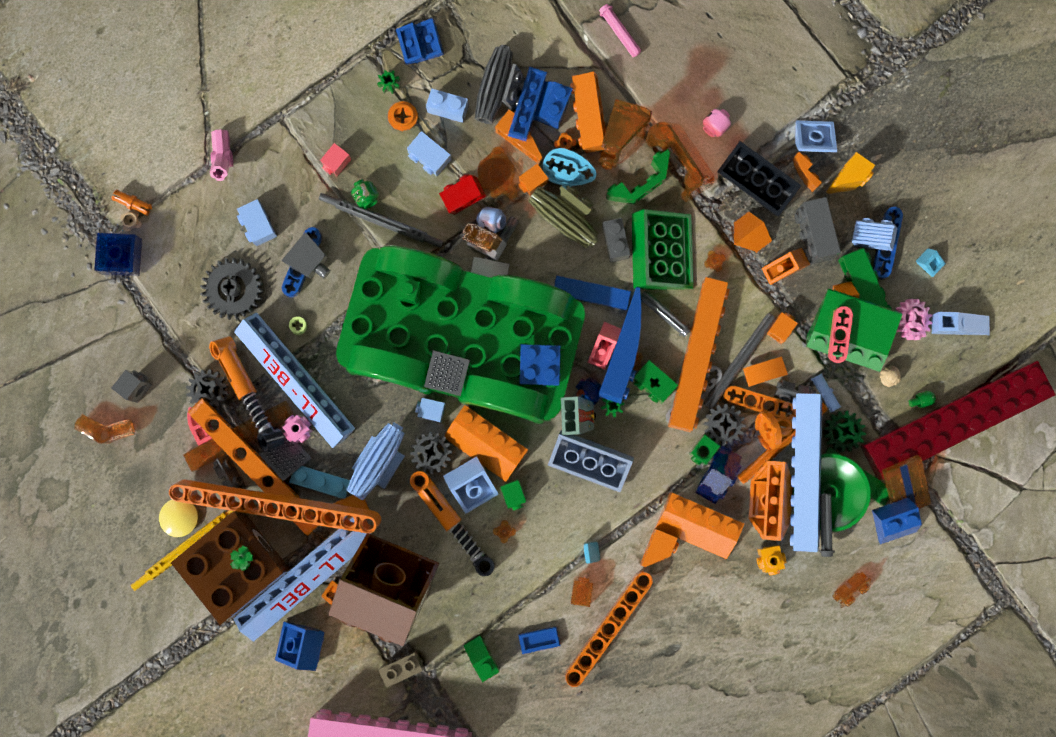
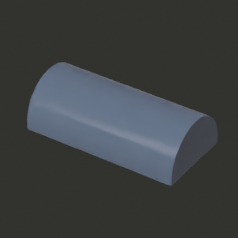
M561 430L548 466L621 492L634 457L574 434L562 435Z

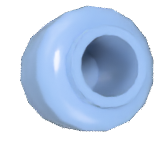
M484 207L477 214L476 221L481 230L497 233L505 227L506 216L501 209Z

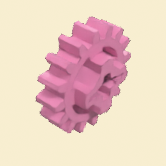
M907 299L905 302H900V307L895 309L903 314L897 332H902V338L920 340L921 337H926L925 332L930 331L928 325L932 324L929 321L932 314H928L930 308L924 307L925 302H920L919 299Z

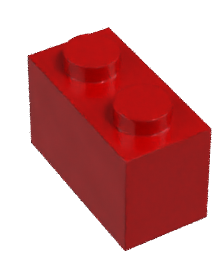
M466 174L459 179V182L445 186L443 188L444 191L439 193L450 214L456 215L487 197L476 176Z

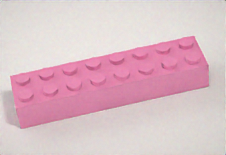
M320 709V712H316L311 717L308 737H472V732H468L466 728L450 730L445 725H437V728L429 727L428 723L423 722L413 725L407 720L391 722L390 718L379 717L378 720L370 719L371 716L362 714L359 717H354L348 712L331 714L332 711Z

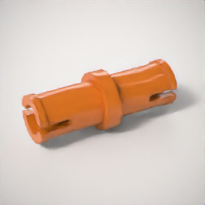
M118 189L113 192V194L117 195H112L111 199L125 205L129 210L134 209L146 216L150 214L151 211L147 209L152 210L151 204L137 199L135 195L130 196Z

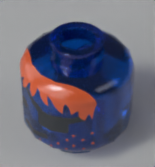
M588 377L586 380L582 378L576 385L578 389L576 396L592 401L596 405L601 398L599 393L602 385L592 377Z

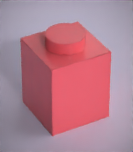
M334 143L320 160L323 165L322 169L329 175L333 173L338 177L351 161V157Z

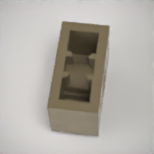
M417 650L381 666L378 670L387 688L422 672L424 666Z

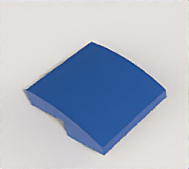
M433 18L418 24L410 23L396 29L406 65L444 55Z

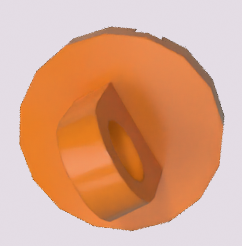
M763 412L757 415L755 420L756 431L759 430L760 434L758 439L767 450L778 449L782 443V437L791 435L793 430L792 421L787 418L776 419L770 412Z

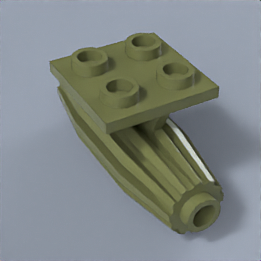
M571 185L559 188L561 190L560 197L539 186L530 196L529 203L547 222L567 238L585 248L589 246L593 248L599 241L597 237L599 233L584 216L595 211L592 207L594 203L586 197L581 198L578 196L579 191Z

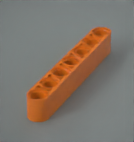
M640 571L632 578L566 670L565 679L568 685L577 687L587 677L653 583L650 574ZM642 575H646L648 578V583L644 586L638 584V578ZM630 591H634L637 594V598L633 602H629L626 598L627 593ZM619 607L625 609V615L621 618L615 616V611ZM608 623L614 626V630L611 633L603 631L604 626ZM599 639L602 641L603 644L600 649L592 647L594 640ZM583 656L591 658L589 665H582L580 663ZM571 672H577L580 675L577 681L569 679Z

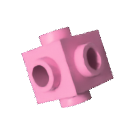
M294 415L290 416L284 422L286 425L282 427L285 430L284 436L290 442L294 441L295 443L305 442L311 436L310 433L313 432L310 428L312 425L305 416L301 417L299 415L295 417ZM298 425L299 430L294 432L293 428Z

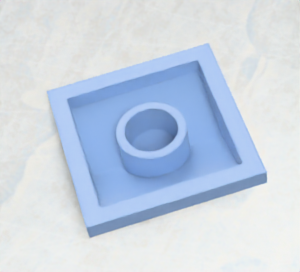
M796 120L795 144L798 151L837 152L834 122Z

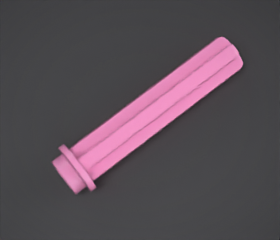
M609 4L601 7L599 10L600 16L605 18L632 57L638 56L641 53V49L612 10L613 7L609 6Z

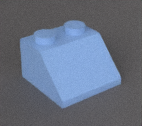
M477 456L443 476L465 514L499 495Z

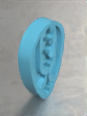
M556 148L551 150L544 158L543 172L549 178L548 180L555 184L577 186L592 182L596 178V170L591 163L572 150ZM553 158L557 164L563 161L565 166H569V163H571L575 171H571L568 174L566 169L558 171L556 166L550 169L546 162ZM589 168L591 173H593V177L589 176L588 179L585 178L584 174L578 172L587 171Z

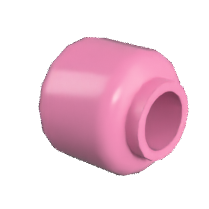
M713 109L703 120V130L711 137L722 136L731 126L729 113L724 109Z

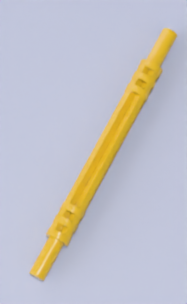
M233 511L222 512L146 570L142 577L130 585L131 588L136 591L149 580H154L172 566L171 562Z

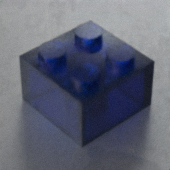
M97 233L94 271L101 275L140 276L142 238L136 234Z

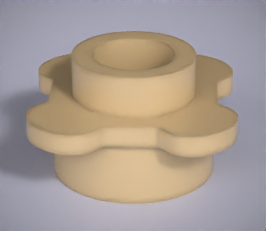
M137 211L121 215L120 220L126 232H130L134 228L139 229L142 226Z

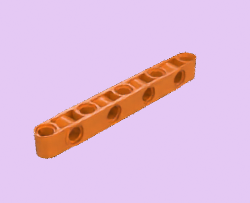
M201 398L188 410L189 415L265 493L300 498L205 399ZM213 419L219 422L217 430H213L210 427V422ZM240 447L246 450L245 458H240L237 455V450ZM266 476H271L274 479L272 486H267L264 483ZM310 509V513L316 516V513ZM293 521L307 536L319 526Z

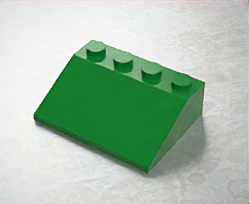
M647 209L632 213L633 289H636V287L643 290L694 289L691 214Z
M828 288L807 334L806 347L828 354L833 313L838 307H848L853 313L848 354L845 360L880 372L888 357L903 314ZM845 310L842 313H838V316L841 317V323H836V326L847 327V324H843V319L848 317V314L844 312ZM838 329L835 332L837 340H843L846 336L845 331L842 329ZM834 342L833 346L838 345L837 351L833 352V355L837 358L842 357L839 347H844V343Z

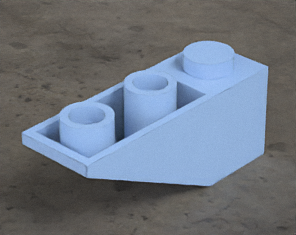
M937 312L931 317L932 334L990 335L989 316L960 312Z

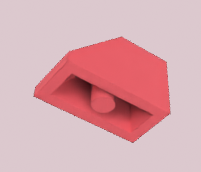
M604 322L587 363L605 370L619 338L621 328Z

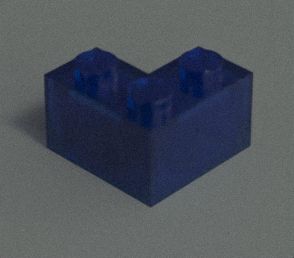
M721 446L713 457L709 469L700 480L695 493L714 504L720 498L723 500L728 492V486L732 487L737 480L736 475L742 467L740 465L742 457Z

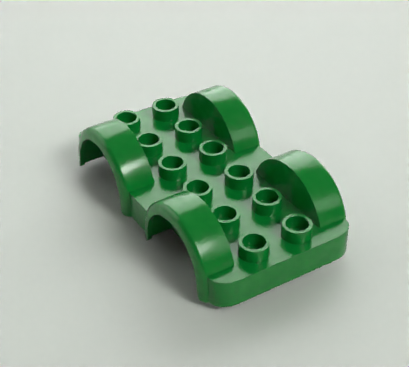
M387 245L380 247V249L372 248L368 250L361 260L338 341L336 356L339 364L346 368L347 372L353 376L361 375L419 391L425 395H430L433 392L458 398L459 402L464 405L480 406L533 421L536 424H542L545 421L555 419L560 412L561 398L565 396L584 323L585 310L582 303L576 300L573 295L547 283L513 275H495L490 278L464 271L458 264L435 254L403 246ZM400 277L420 282L422 287L417 305L400 301L396 298ZM521 345L560 346L559 386L520 385ZM433 351L469 360L461 396L424 387Z

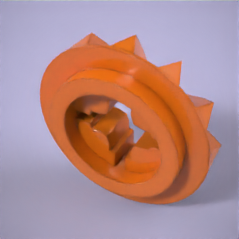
M401 101L391 106L388 111V121L395 130L403 132L404 130H410L416 125L418 114L416 108L411 103ZM404 110L405 115L409 117L405 118L402 123L401 119L397 117L401 116Z

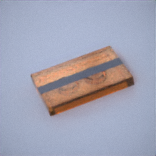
M919 455L882 470L890 504L909 498L918 509L931 504L923 463Z

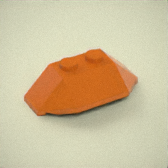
M766 461L764 466L751 479L749 520L762 539L782 541L790 525L793 487H791V474L787 462Z

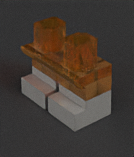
M468 223L462 231L464 234L462 239L468 242L467 245L470 248L497 261L507 245L497 234L473 223Z

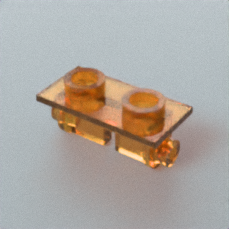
M862 571L860 573L857 572L847 581L852 586L850 589L843 584L834 591L832 597L836 602L841 601V609L844 606H851L856 601V596L860 593L862 595L871 588V579L865 580L867 576Z

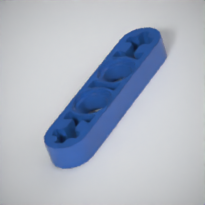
M898 207L889 208L883 216V220L891 221L892 217L889 214L895 212L897 218L893 220V224L897 227L894 248L893 251H890L889 257H884L881 254V250H876L873 270H876L878 279L881 280L887 278L893 268L903 219L902 210ZM883 261H889V263L886 262L884 264L883 270H886V272L881 275V271L878 269L882 267Z
M314 227L306 229L304 233L308 235L315 232L317 239L312 240L319 247L322 240L320 231ZM289 267L282 284V292L287 297L293 298L300 293L306 276L303 274L295 276L293 274L294 269ZM290 277L300 280L299 283L295 281L293 284L295 291L288 293L289 291L286 288L293 283Z

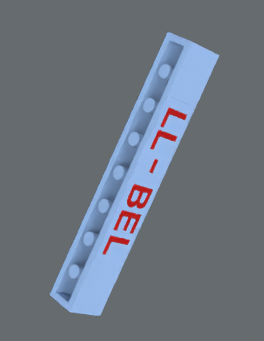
M258 313L242 320L235 330V334L329 445L334 448L346 440L355 430V427Z
M338 529L234 618L239 631L254 642L348 562L356 553L367 533Z

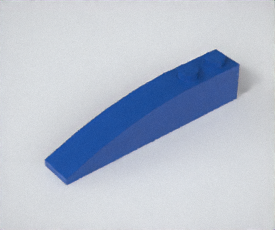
M639 287L635 289L599 393V397L621 404L623 399H627L630 388H627L628 382H633L636 373L633 367L641 330V294Z

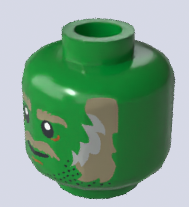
M361 179L354 183L351 195L359 207L368 209L378 203L379 193L372 181Z

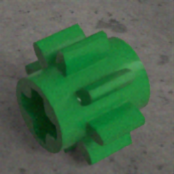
M384 70L382 76L378 75L381 82H378L377 85L379 88L383 87L382 91L384 94L387 91L393 94L396 88L400 89L399 84L396 82L401 80L399 76L395 77L394 70L392 72Z
M602 399L605 406H602L600 409L607 411L605 416H608L610 413L615 418L617 411L623 413L620 406L624 405V402H621V404L616 403L615 407H617V410L613 409L611 411L609 410L608 402L612 403L613 401Z

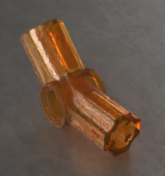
M82 414L77 419L74 427L75 430L101 444H110L113 441L135 435V427L131 419L104 426ZM106 430L107 438L102 440L101 434Z

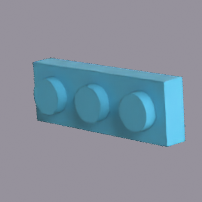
M301 466L296 470L290 479V483L342 499L347 496V487L350 482L348 479L305 466Z

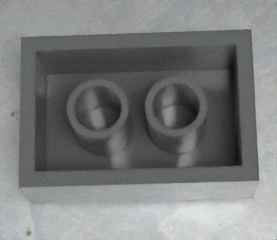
M827 198L803 202L796 210L795 221L800 225L801 231L799 236L801 242L805 244L806 249H804V253L810 265L834 259L841 251Z

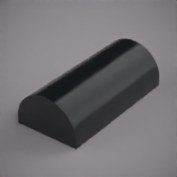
M741 141L738 142L717 171L718 174L777 217L802 186Z

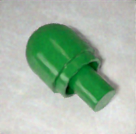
M924 391L918 393L914 399H910L908 402L910 407L918 406L919 408L933 405L936 401V396L931 391Z

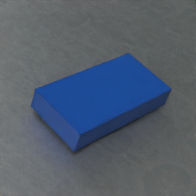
M556 626L518 634L522 654L561 646Z

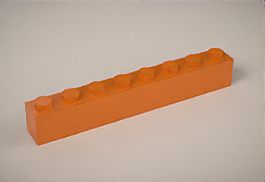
M705 277L703 280L668 427L686 432H691L693 428H697L699 417H696L697 410L702 408L703 399L701 394L702 391L705 392L708 383L705 377L706 373H710L712 362L709 360L711 354L714 355L717 344L714 343L715 336H719L721 325H718L719 319L723 318L725 307L722 306L724 300H727L729 296L728 282Z

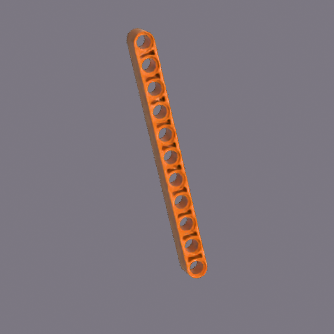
M186 479L180 480L169 489L170 498L177 502L361 533H372L381 523L380 514L373 510ZM197 490L202 493V497L198 495ZM216 493L220 495L221 500L216 497ZM234 496L239 498L240 503L235 501ZM253 499L258 502L259 506L254 504ZM272 503H275L278 509H275L272 506ZM291 506L296 508L297 513L292 511ZM310 509L315 511L316 516L310 513ZM328 512L333 513L335 515V519L331 518ZM347 515L352 516L355 522H351ZM367 519H371L374 525L368 524Z

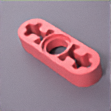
M845 306L838 307L833 313L828 358L835 363L845 361L848 354L853 313L850 308ZM843 310H845V314H848V317L843 319V324H847V327L836 326V323H841V317L838 316V313H842ZM838 329L845 331L846 336L843 340H837L835 337V332ZM834 342L844 343V347H839L842 357H838V360L833 355V352L837 351L838 345L833 346Z

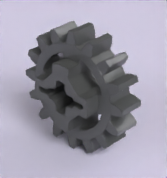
M211 369L208 370V373L205 370H201V375L194 373L195 379L188 380L192 383L191 386H186L190 390L186 396L192 397L189 402L194 404L201 398H207L211 401L209 404L214 409L215 405L221 408L220 402L227 401L224 395H229V392L225 391L229 384L223 383L226 378L220 377L219 372L213 375V370ZM205 378H213L215 380L207 382ZM205 386L210 387L209 394L205 393L207 391Z
M724 404L722 409L720 405H717L716 411L711 408L709 410L711 415H705L708 422L703 423L708 428L704 430V433L709 432L710 435L708 437L710 439L714 438L715 443L721 441V446H725L726 441L729 445H732V439L739 441L738 435H744L741 428L746 427V425L741 424L745 417L740 418L738 416L741 411L735 412V406L728 409L727 404ZM718 413H721L720 418L718 420L713 421V418ZM730 414L735 418L736 422H733V420L730 418ZM724 420L729 425L725 430L723 426H720V423L724 422ZM712 428L719 432V436L715 434ZM736 429L735 433L732 436L728 437L729 432L731 430Z
M429 432L428 437L421 434V440L415 439L417 445H411L415 449L414 452H410V455L415 456L411 460L412 463L417 462L416 468L423 467V472H426L427 469L430 470V474L434 473V469L441 472V466L447 467L445 461H451L447 457L448 454L452 453V451L447 450L451 444L444 443L445 437L439 439V433L435 437L432 432ZM432 440L429 445L421 446L425 441ZM439 443L444 449V454L439 452ZM434 448L436 455L428 458L429 454L426 451ZM418 452L423 454L425 458L424 463L421 462ZM437 459L441 460V462L437 465L430 466L432 464V461Z

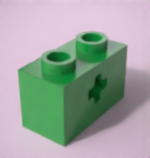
M650 360L633 379L635 381L634 385L641 391L646 390L650 394L648 397L656 404L658 402L662 404L678 386ZM656 379L658 381V387L654 386L652 388L650 386L651 381H654Z

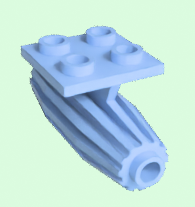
M395 422L392 425L388 423L376 437L372 436L352 467L354 473L347 487L349 493L364 500L376 485L384 489L386 488L405 457L398 452L405 434L402 432L403 427Z

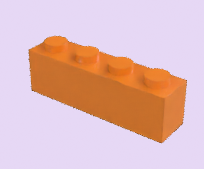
M594 71L572 76L573 83H570V87L572 88V94H575L573 107L578 115L576 127L577 130H580L581 137H578L579 146L586 153L608 149L598 76Z

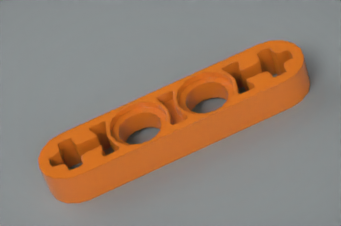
M730 386L723 393L725 401L736 406L763 413L770 412L764 408V404L766 401H772L774 409L770 413L775 418L791 420L793 417H796V409H793V404L737 386ZM735 390V394L739 396L744 392L742 403H739L740 398L737 397L731 400L728 392ZM748 395H753L756 398L755 405L749 406L746 403ZM779 404H781L780 408L782 409L790 407L792 414L787 417L783 411H778V414H776Z

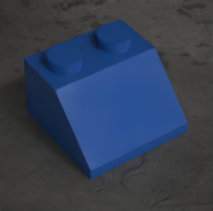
M545 81L533 120L559 129L572 96V88L557 82Z
M909 498L872 510L880 545L916 533L922 525L919 509Z
M284 621L275 660L297 670L316 671L325 632L313 627Z

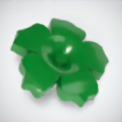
M242 546L238 551L233 550L230 553L233 560L230 565L233 569L247 570L250 565L249 562L253 561V555L251 552H248V547Z

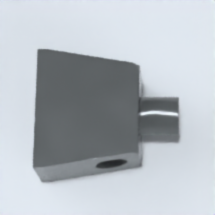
M307 233L303 234L282 259L287 266L310 279L316 273L325 279L331 272L324 265L328 258Z

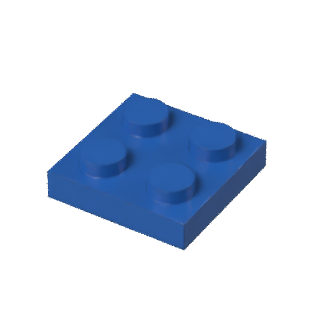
M521 345L520 385L559 386L560 346Z

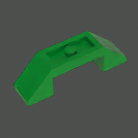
M668 149L664 152L659 151L652 157L651 166L658 175L654 173L646 180V184L643 186L637 185L631 190L632 194L622 182L618 185L615 183L607 189L606 199L635 204L662 185L667 176L670 151Z

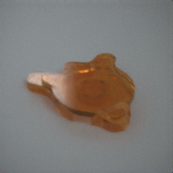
M495 147L486 158L480 161L477 170L478 180L484 191H490L492 198L506 195L509 199H515L518 193L513 185L515 177L514 165L505 155L502 147Z

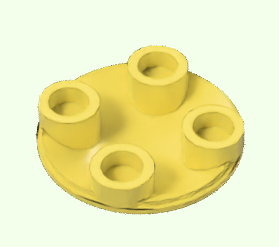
M170 500L164 504L160 511V526L170 536H186L198 525L197 510L193 504Z

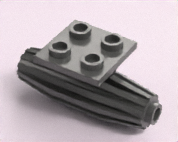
M507 45L495 47L486 65L477 95L475 119L481 123L493 124L503 103L512 112L516 111L526 77L516 64L512 65L513 52Z

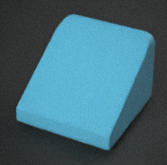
M926 249L916 260L917 264L931 277H934L946 264L939 253L933 249Z
M598 542L584 543L585 562L588 564L600 561Z

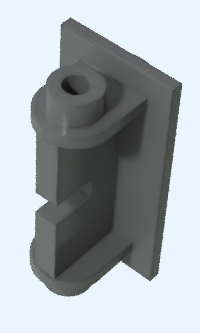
M782 380V382L778 381L776 388L778 389L774 397L782 401L793 402V397H796V394H816V391L811 387L799 385L798 390H795V383Z
M229 455L217 458V461L213 462V469L219 479L226 477V480L222 482L223 486L247 489Z

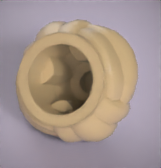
M896 366L884 367L880 371L881 382L884 386L891 387L901 381V374Z

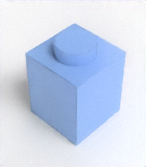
M422 398L421 402H417L415 413H418L417 417L441 423L446 404Z

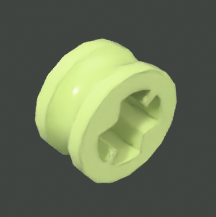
M293 317L289 322V328L294 334L301 335L306 331L307 324L303 318ZM296 321H299L300 324H303V327H300V330H297L295 327H293V324L296 325Z

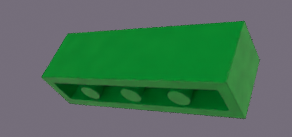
M864 248L838 259L847 282H852L859 293V299L892 309L885 300L886 293L877 281L878 274L876 270L872 269L870 255L868 252H865Z

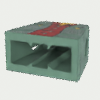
M581 397L561 398L562 435L583 434L594 430L596 413L594 412L592 401Z

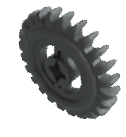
M225 258L224 265L222 262L217 261L218 268L211 265L213 272L205 271L209 278H202L207 283L206 285H200L202 289L206 290L200 293L201 296L207 297L203 300V303H210L207 309H214V315L220 312V318H224L227 314L228 320H231L233 315L236 319H239L240 313L246 317V311L248 310L252 313L251 306L258 307L255 301L262 299L258 294L262 293L263 290L258 287L263 285V282L257 281L261 275H254L257 269L252 268L250 270V263L244 266L243 259L238 264L236 258L232 259V263ZM238 276L243 279L246 290L244 296L235 302V298L242 291L240 284L237 283ZM221 282V290L225 295H227V302L224 301L219 294V286ZM233 285L234 289H231L229 291L228 288H230Z

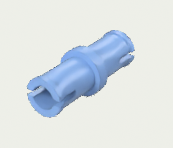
M822 374L811 379L818 392L822 394V398L830 413L842 407L833 394V388L828 386Z

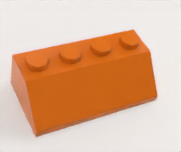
M466 405L456 416L444 436L446 440L470 457L475 458L477 456L481 465L505 482L528 452L527 448Z
M669 493L655 529L727 559L739 539L744 523L675 493Z

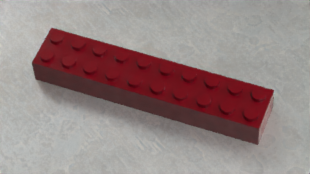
M1037 360L1015 369L860 447L876 478L885 480L900 473V467L907 464L908 468L1056 394Z

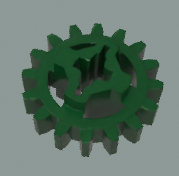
M848 410L844 411L843 415L841 411L836 412V416L831 414V421L825 420L828 426L822 428V430L827 431V434L823 436V438L829 439L826 444H833L832 449L834 450L839 447L840 452H844L845 448L848 452L852 451V447L855 449L859 448L857 443H863L864 440L861 436L866 435L865 432H862V429L866 426L860 425L862 418L855 419L856 413L849 415ZM839 419H846L843 424L836 422ZM842 428H846V429H845V432H847L846 435H842V434H843V431L841 430ZM846 439L852 440L849 444H842Z

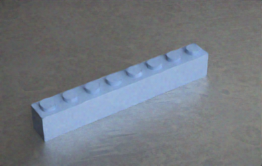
M796 394V397H793V409H796V417L792 419V427L796 429V436L792 437V448H795V456H792V467L795 468V475L791 477V487H795L794 495H791V506L794 507V514H791L790 519L791 526H794V534L790 535V546H793V551L818 552L820 544L822 394Z

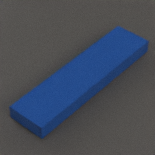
M529 67L508 133L509 137L526 142L547 76L546 71Z
M557 275L554 284L555 287L573 295L576 300L627 311L631 291Z

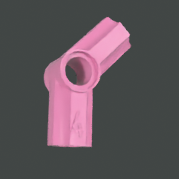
M219 129L211 132L213 152H211L212 165L210 174L217 181H222L228 176L229 167H233V155L230 150L229 132Z

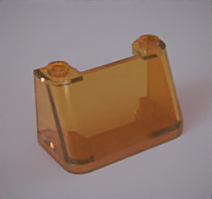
M615 99L602 142V147L605 150H602L598 161L602 168L607 170L616 168L644 139L653 113L650 109Z
M658 122L649 128L645 140L649 148L658 146L662 151H665L671 147L687 170L683 182L685 190L681 193L685 203L713 185L714 175L680 124Z

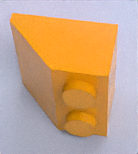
M856 152L846 162L826 193L855 190L859 185L863 187L874 174L872 169L875 165Z

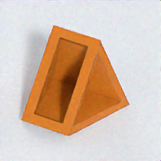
M747 212L734 222V245L757 253L772 242L765 223L751 212Z

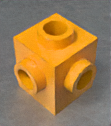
M780 545L757 549L759 555L757 565L759 569H762V572L776 575L780 574V570L785 569L784 564L787 563L784 552H781Z

